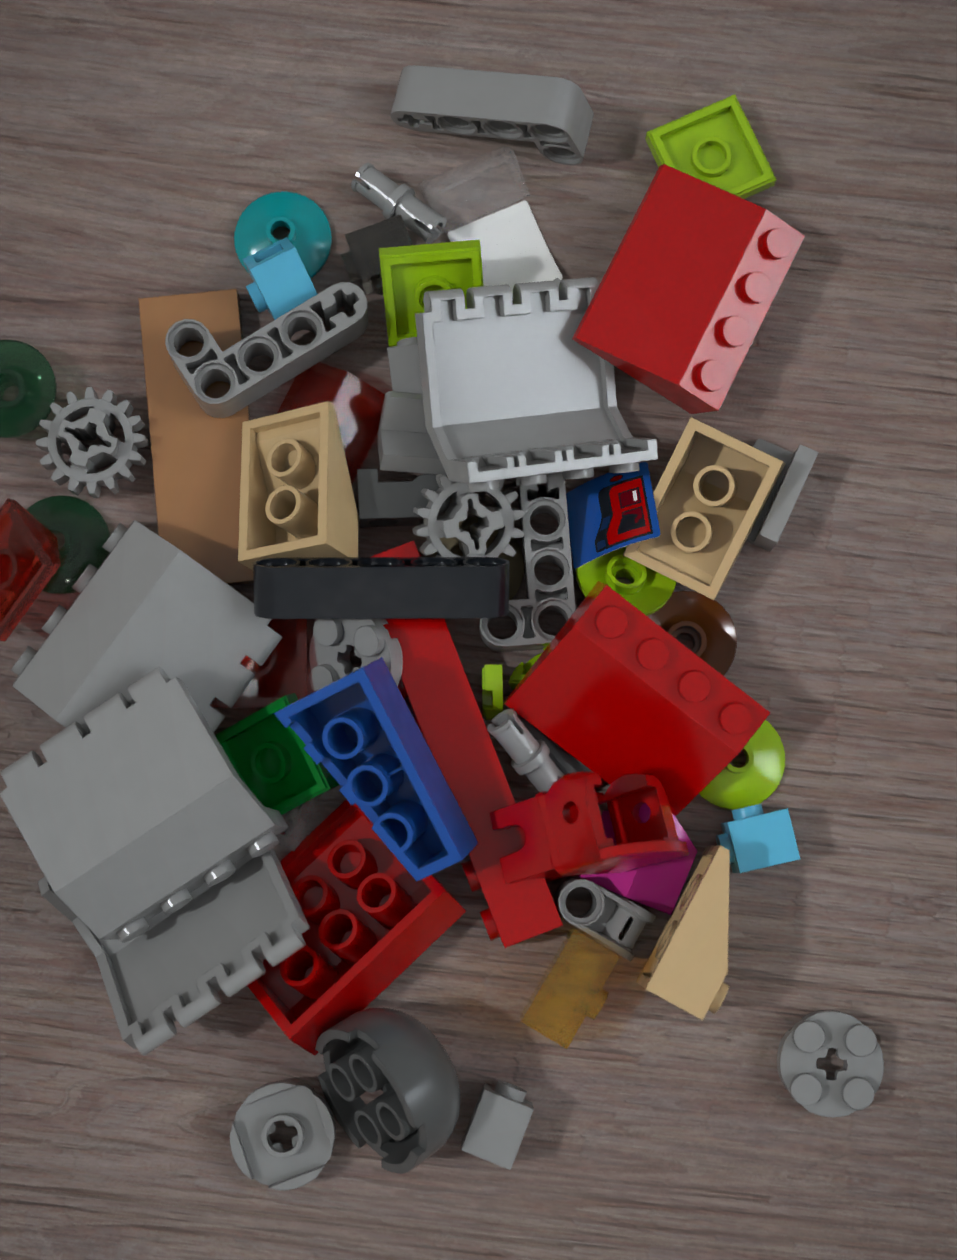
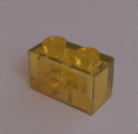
M571 927L520 1015L521 1022L567 1049L585 1017L587 1016L594 1020L603 1007L609 992L602 989L620 956Z

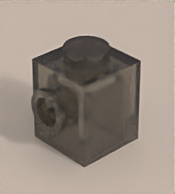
M400 214L345 234L348 252L340 255L351 283L359 280L365 295L376 292L377 295H383L379 248L410 246L413 244Z

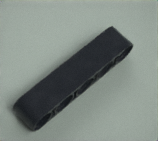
M322 557L266 558L253 562L254 614L260 618H497L509 613V561L502 558Z

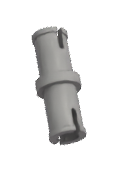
M371 163L364 164L355 175L363 181L359 182L353 179L351 183L352 190L360 193L381 208L383 216L392 223L399 221L420 236L427 244L433 243L441 235L442 231L436 228V226L445 227L447 218L416 198L414 189L407 184L398 185L378 171Z
M513 709L502 711L491 720L492 724H488V732L497 739L512 758L511 766L519 775H526L539 792H548L551 785L564 776L550 758V748L542 739L536 740Z

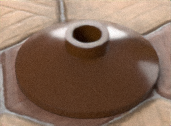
M694 591L673 592L668 602L662 608L647 615V617L674 638L679 635L689 636L693 642L691 650L693 653L723 676L727 673L735 658L737 634L730 615L716 600H712Z

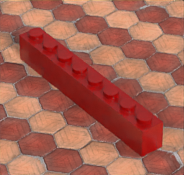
M413 540L371 557H420ZM385 619L389 624H383V626L388 630L391 639L398 638L402 648L403 669L398 689L404 699L409 697L415 713L414 719L478 841V844L469 853L471 860L463 862L461 865L471 891L474 892L482 889L489 906L488 909L480 911L490 941L501 938L504 948L563 926L545 878L525 879L513 884H505L500 858L522 849L525 845L526 835L524 830L518 825L502 830H493L489 812L507 807L516 802L445 619Z

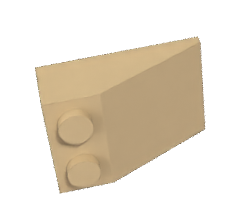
M326 401L242 422L238 562L253 570L254 561L266 558L358 557L359 516L334 404Z
M690 417L653 493L661 535L628 545L623 555L715 600L786 463Z
M721 845L706 846L672 915H670L636 980L646 990L701 1020L704 1019L708 1011L713 1014L718 1011L729 989V985L723 981L728 973L730 850Z

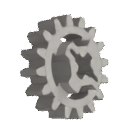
M87 387L85 399L81 400L71 391L67 392L69 405L62 408L60 405L52 403L50 408L56 415L54 420H40L39 425L48 432V437L37 439L36 445L41 450L49 452V454L39 460L41 465L46 470L56 469L51 479L59 486L69 480L68 490L74 495L78 496L84 486H87L89 494L93 498H99L101 486L105 485L114 494L119 493L117 480L121 477L132 483L136 480L133 473L129 470L132 464L145 466L146 460L137 452V448L149 446V440L145 435L136 433L145 426L144 421L139 415L130 417L134 407L127 399L116 406L117 396L111 390H107L103 394L102 399H99L96 391L92 387ZM84 414H87V416H85V417H83V418H81V419H79V420L74 421L76 418H78V417H80V416H82V415H84ZM115 418L122 425L125 437L124 443L114 437ZM97 436H99L107 446L101 444L100 446L91 445L87 449L78 439L95 441ZM62 443L70 447L72 451L69 459L72 463L70 467L64 460ZM111 463H114L108 469L102 472H98L100 468L107 466Z
M439 473L436 475V481L439 486L436 492L427 488L421 490L423 496L428 500L427 506H418L413 509L415 514L424 518V524L412 528L413 534L427 537V541L422 544L419 550L424 555L436 552V557L498 558L501 553L514 557L516 551L508 543L511 537L523 538L524 536L523 531L514 527V520L524 517L525 513L523 510L511 508L510 506L519 495L511 489L501 492L500 490L505 479L499 480L500 489L484 491L494 500L497 507H484L479 503L478 494L468 491V483L449 481L448 477ZM451 495L452 503L443 515L437 516L440 507ZM467 511L478 516V523L470 526L471 533L459 528V522L467 519ZM499 529L494 541L486 548V542L493 531ZM440 538H455L459 543V549L462 551L463 556L450 552L443 545Z

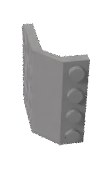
M595 277L561 280L559 283V294L557 283L554 280L517 283L513 287L514 305L512 291L508 284L468 288L466 293L467 309L465 308L464 293L460 288L426 291L424 293L425 313H415L425 427L449 481L468 483V491L470 492L500 489L499 480L516 478V485H536L547 483L548 473L563 472V479H582L593 477V468L609 466V473H628L639 471V462L658 459L657 439L633 437L617 407L614 365L572 340L599 287L598 280Z
M136 520L128 528L119 523L102 546L109 554L100 567L97 569L89 564L72 586V589L80 594L68 610L60 604L41 628L49 634L37 651L28 646L12 667L11 671L18 675L12 686L64 727L78 722L88 735L91 731L84 720L86 714L118 693L123 694L130 706H132L135 702L128 691V686L157 667H161L170 680L177 677L184 682L214 733L225 716L211 707V702L216 697L232 708L255 676L253 672L241 665L240 662L247 656L262 666L283 637L267 626L272 619L255 616L253 602L180 549Z
M157 667L128 686V691L135 702L132 706H130L123 694L118 693L86 714L84 720L91 731L88 735L78 722H74L42 743L40 749L47 762L43 763L39 755L32 750L1 770V776L7 788L0 792V796L53 892L99 939H120L122 943L138 937L149 929L150 926L147 920L161 911H164L167 915L181 909L193 899L190 892L206 882L208 886H213L227 879L236 871L233 864L248 854L252 858H256L270 851L279 843L277 836L289 828L279 810L264 807L241 780L184 682L177 677L170 680L161 667Z
M273 848L256 858H252L248 854L233 864L236 871L230 877L213 886H208L207 882L190 892L193 899L187 905L167 915L164 911H161L147 920L150 926L148 930L125 943H122L120 939H99L53 892L46 877L38 881L41 896L72 921L96 957L122 1040L133 1049L137 1048L141 1054L146 1056L177 1034L174 1024L176 1020L182 1027H188L221 1004L218 991L222 989L228 997L233 996L266 973L262 963L263 960L267 959L275 967L306 945L302 933L310 929L309 924Z

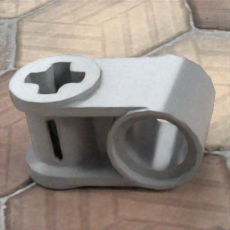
M580 877L569 878L563 881L556 889L554 895V903L558 914L564 920L591 935V939L630 962L635 956L632 949L645 925L653 923L656 918L652 913L617 893L614 895L594 882ZM577 887H585L592 896L591 907L583 915H571L566 907L567 895Z

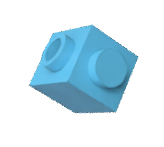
M287 237L242 259L253 280V283L247 285L246 289L259 313L268 310L274 320L318 294L295 246Z
M762 804L731 810L734 820L721 823L723 834L716 835L717 845L730 850V864L733 873H744L800 860L788 808L764 813Z

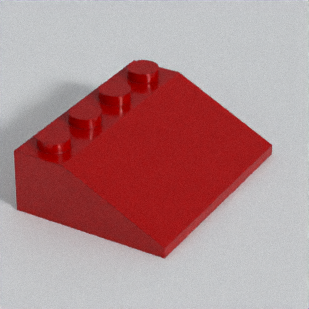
M666 164L660 165L572 340L690 414L719 411L805 235L761 206Z
M599 581L504 702L510 709H513L518 715L591 771L600 773V777L610 785L623 775L649 774L655 776L660 780L668 796L671 812L675 816L741 752L770 714L758 702L612 588Z
M347 799L280 861L310 929L302 933L306 945L275 967L267 959L263 960L262 963L266 973L247 985L288 1039L314 1056L319 1053L315 1050L319 1036L323 1032L350 1015L364 1010L466 912L433 874L416 881L373 831V823L356 803L351 805Z

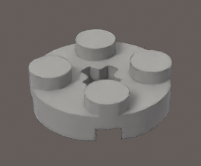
M317 619L314 623L309 648L311 668L309 684L311 689L315 692L381 657L398 687L403 669V654L398 638L391 639L388 630L383 626V624L389 623L385 619ZM353 646L355 647V655L361 658L362 664L359 667H353L350 662V651Z
M818 1010L802 1017V1020L795 1023L792 1029H788L782 1037L777 1052V1070L779 1078L790 1096L809 1112L823 1117H843L870 1106L874 1099V1094L882 1082L884 1060L877 1038L869 1027L846 1013L835 1010ZM833 1048L836 1049V1056L843 1060V1068L836 1070L834 1077L826 1078L825 1070L817 1067V1059L825 1058L828 1049Z
M288 1080L270 1082L254 1090L236 1112L230 1132L231 1151L240 1170L250 1179H255L260 1184L268 1185V1188L275 1190L296 1189L315 1179L330 1159L336 1139V1124L334 1115L326 1100L315 1092L314 1088L309 1084ZM284 1120L287 1126H295L298 1134L292 1138L293 1147L284 1149L281 1142H271L269 1134L276 1130L275 1122Z

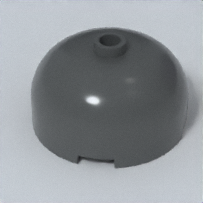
M369 1008L350 1015L319 1036L315 1050L321 1055L323 1054L326 1069L325 1072L318 1076L321 1088L339 1124L358 1148L368 1144L376 1153L383 1157L381 1160L383 1169L403 1174L411 1171L443 1147L452 1135L458 1121L461 1105L460 1087L449 1055L440 1041L425 1025L399 1010ZM380 1088L384 1092L368 1104H365L360 1097L365 1092L374 1093Z

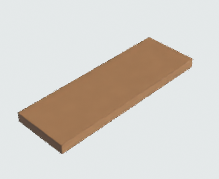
M237 289L139 298L158 535L194 559L229 586L252 584L253 570L238 562L242 422L250 420L249 405L226 418H214L207 415L175 369L165 345L166 334L169 328L174 323L183 319H194L201 322L209 330L222 352L241 341L243 333L239 293ZM198 341L186 342L181 347L179 354L185 357H192L202 350L204 344ZM224 381L214 382L207 387L205 395L211 398H220L228 393L231 385Z

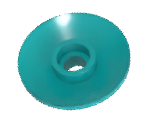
M286 191L269 193L253 201L241 214L234 233L235 250L244 269L248 272L242 259L279 241L272 234L276 228L283 226L290 230L287 238L295 246L310 279L313 278L325 265L332 246L330 224L322 209L311 199L298 193Z

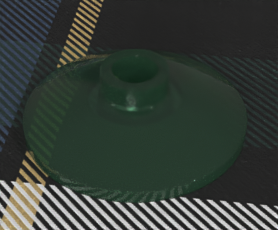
M0 340V438H14L33 431L40 426V420H45L51 412L50 405L55 403L57 383L52 366L36 348L21 341ZM10 386L18 387V396L12 401H5L3 398L4 391Z
M64 495L44 498L31 505L15 524L11 536V556L19 574L33 587L51 594L74 593L77 591L72 589V586L86 567L91 564L98 569L108 556L109 552L102 546L109 538L110 531L102 515L89 503L76 497ZM57 533L63 534L65 537L63 547L58 550H51L49 547L50 538Z

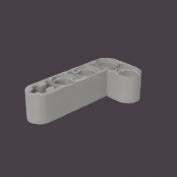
M414 65L403 67L390 117L396 124L416 131L534 142L545 158L560 164L577 165L582 163L594 113L581 88L564 78Z
M339 282L223 352L209 330L201 322L194 319H183L174 323L166 334L165 345L175 369L201 409L207 415L214 418H226L358 339L365 333L368 326L367 298L364 291L358 285L350 282ZM344 307L348 312L354 310V315L347 317L344 312L337 313V309ZM321 318L324 319V323H325V326H326V327H327L328 325H330V331H329V332H326V331H325V327H324V324H323V321H322ZM300 330H309L316 335L315 339L307 345H297L291 341V337ZM198 341L204 344L202 350L197 355L185 357L179 354L181 347L186 342ZM260 355L268 356L274 360L272 365L262 372H255L248 368L250 361ZM224 381L231 385L228 393L220 398H211L205 395L207 387L214 382Z
M563 472L548 473L545 486L546 497L537 498V484L517 485L519 509L525 513V516L520 518L521 531L524 532L522 549L527 599L509 600V613L507 616L513 619L517 628L515 634L510 638L503 640L493 637L487 627L492 618H480L479 633L481 640L493 651L514 652L543 649L551 643L555 636L548 635L541 630L538 623L539 617L545 612L556 611L567 622L576 610ZM548 513L556 519L558 528L552 534L541 535L531 527L530 521L532 517L536 514ZM543 562H552L561 569L562 579L556 584L545 585L535 577L534 570L536 566Z

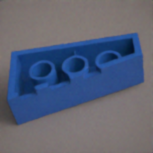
M382 657L274 713L285 728L290 726L305 743L306 746L303 749L317 765L322 763L340 784L341 788L339 791L351 805L356 803L373 823V831L416 881L462 861L478 844L471 827Z

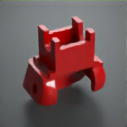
M568 773L555 781L548 792L542 791L535 794L533 798L489 812L493 830H502L518 825L524 830L526 835L525 845L522 849L500 858L505 884H513L525 879L546 878L547 882H554L573 875L622 873L682 858L689 855L687 843L678 840L668 796L660 780L649 774L623 775L613 781L606 793L603 794L595 792L594 787L602 785L600 773ZM607 803L617 845H614L612 838H606L599 804ZM643 804H647L650 809V817L646 822H643L639 817V809Z

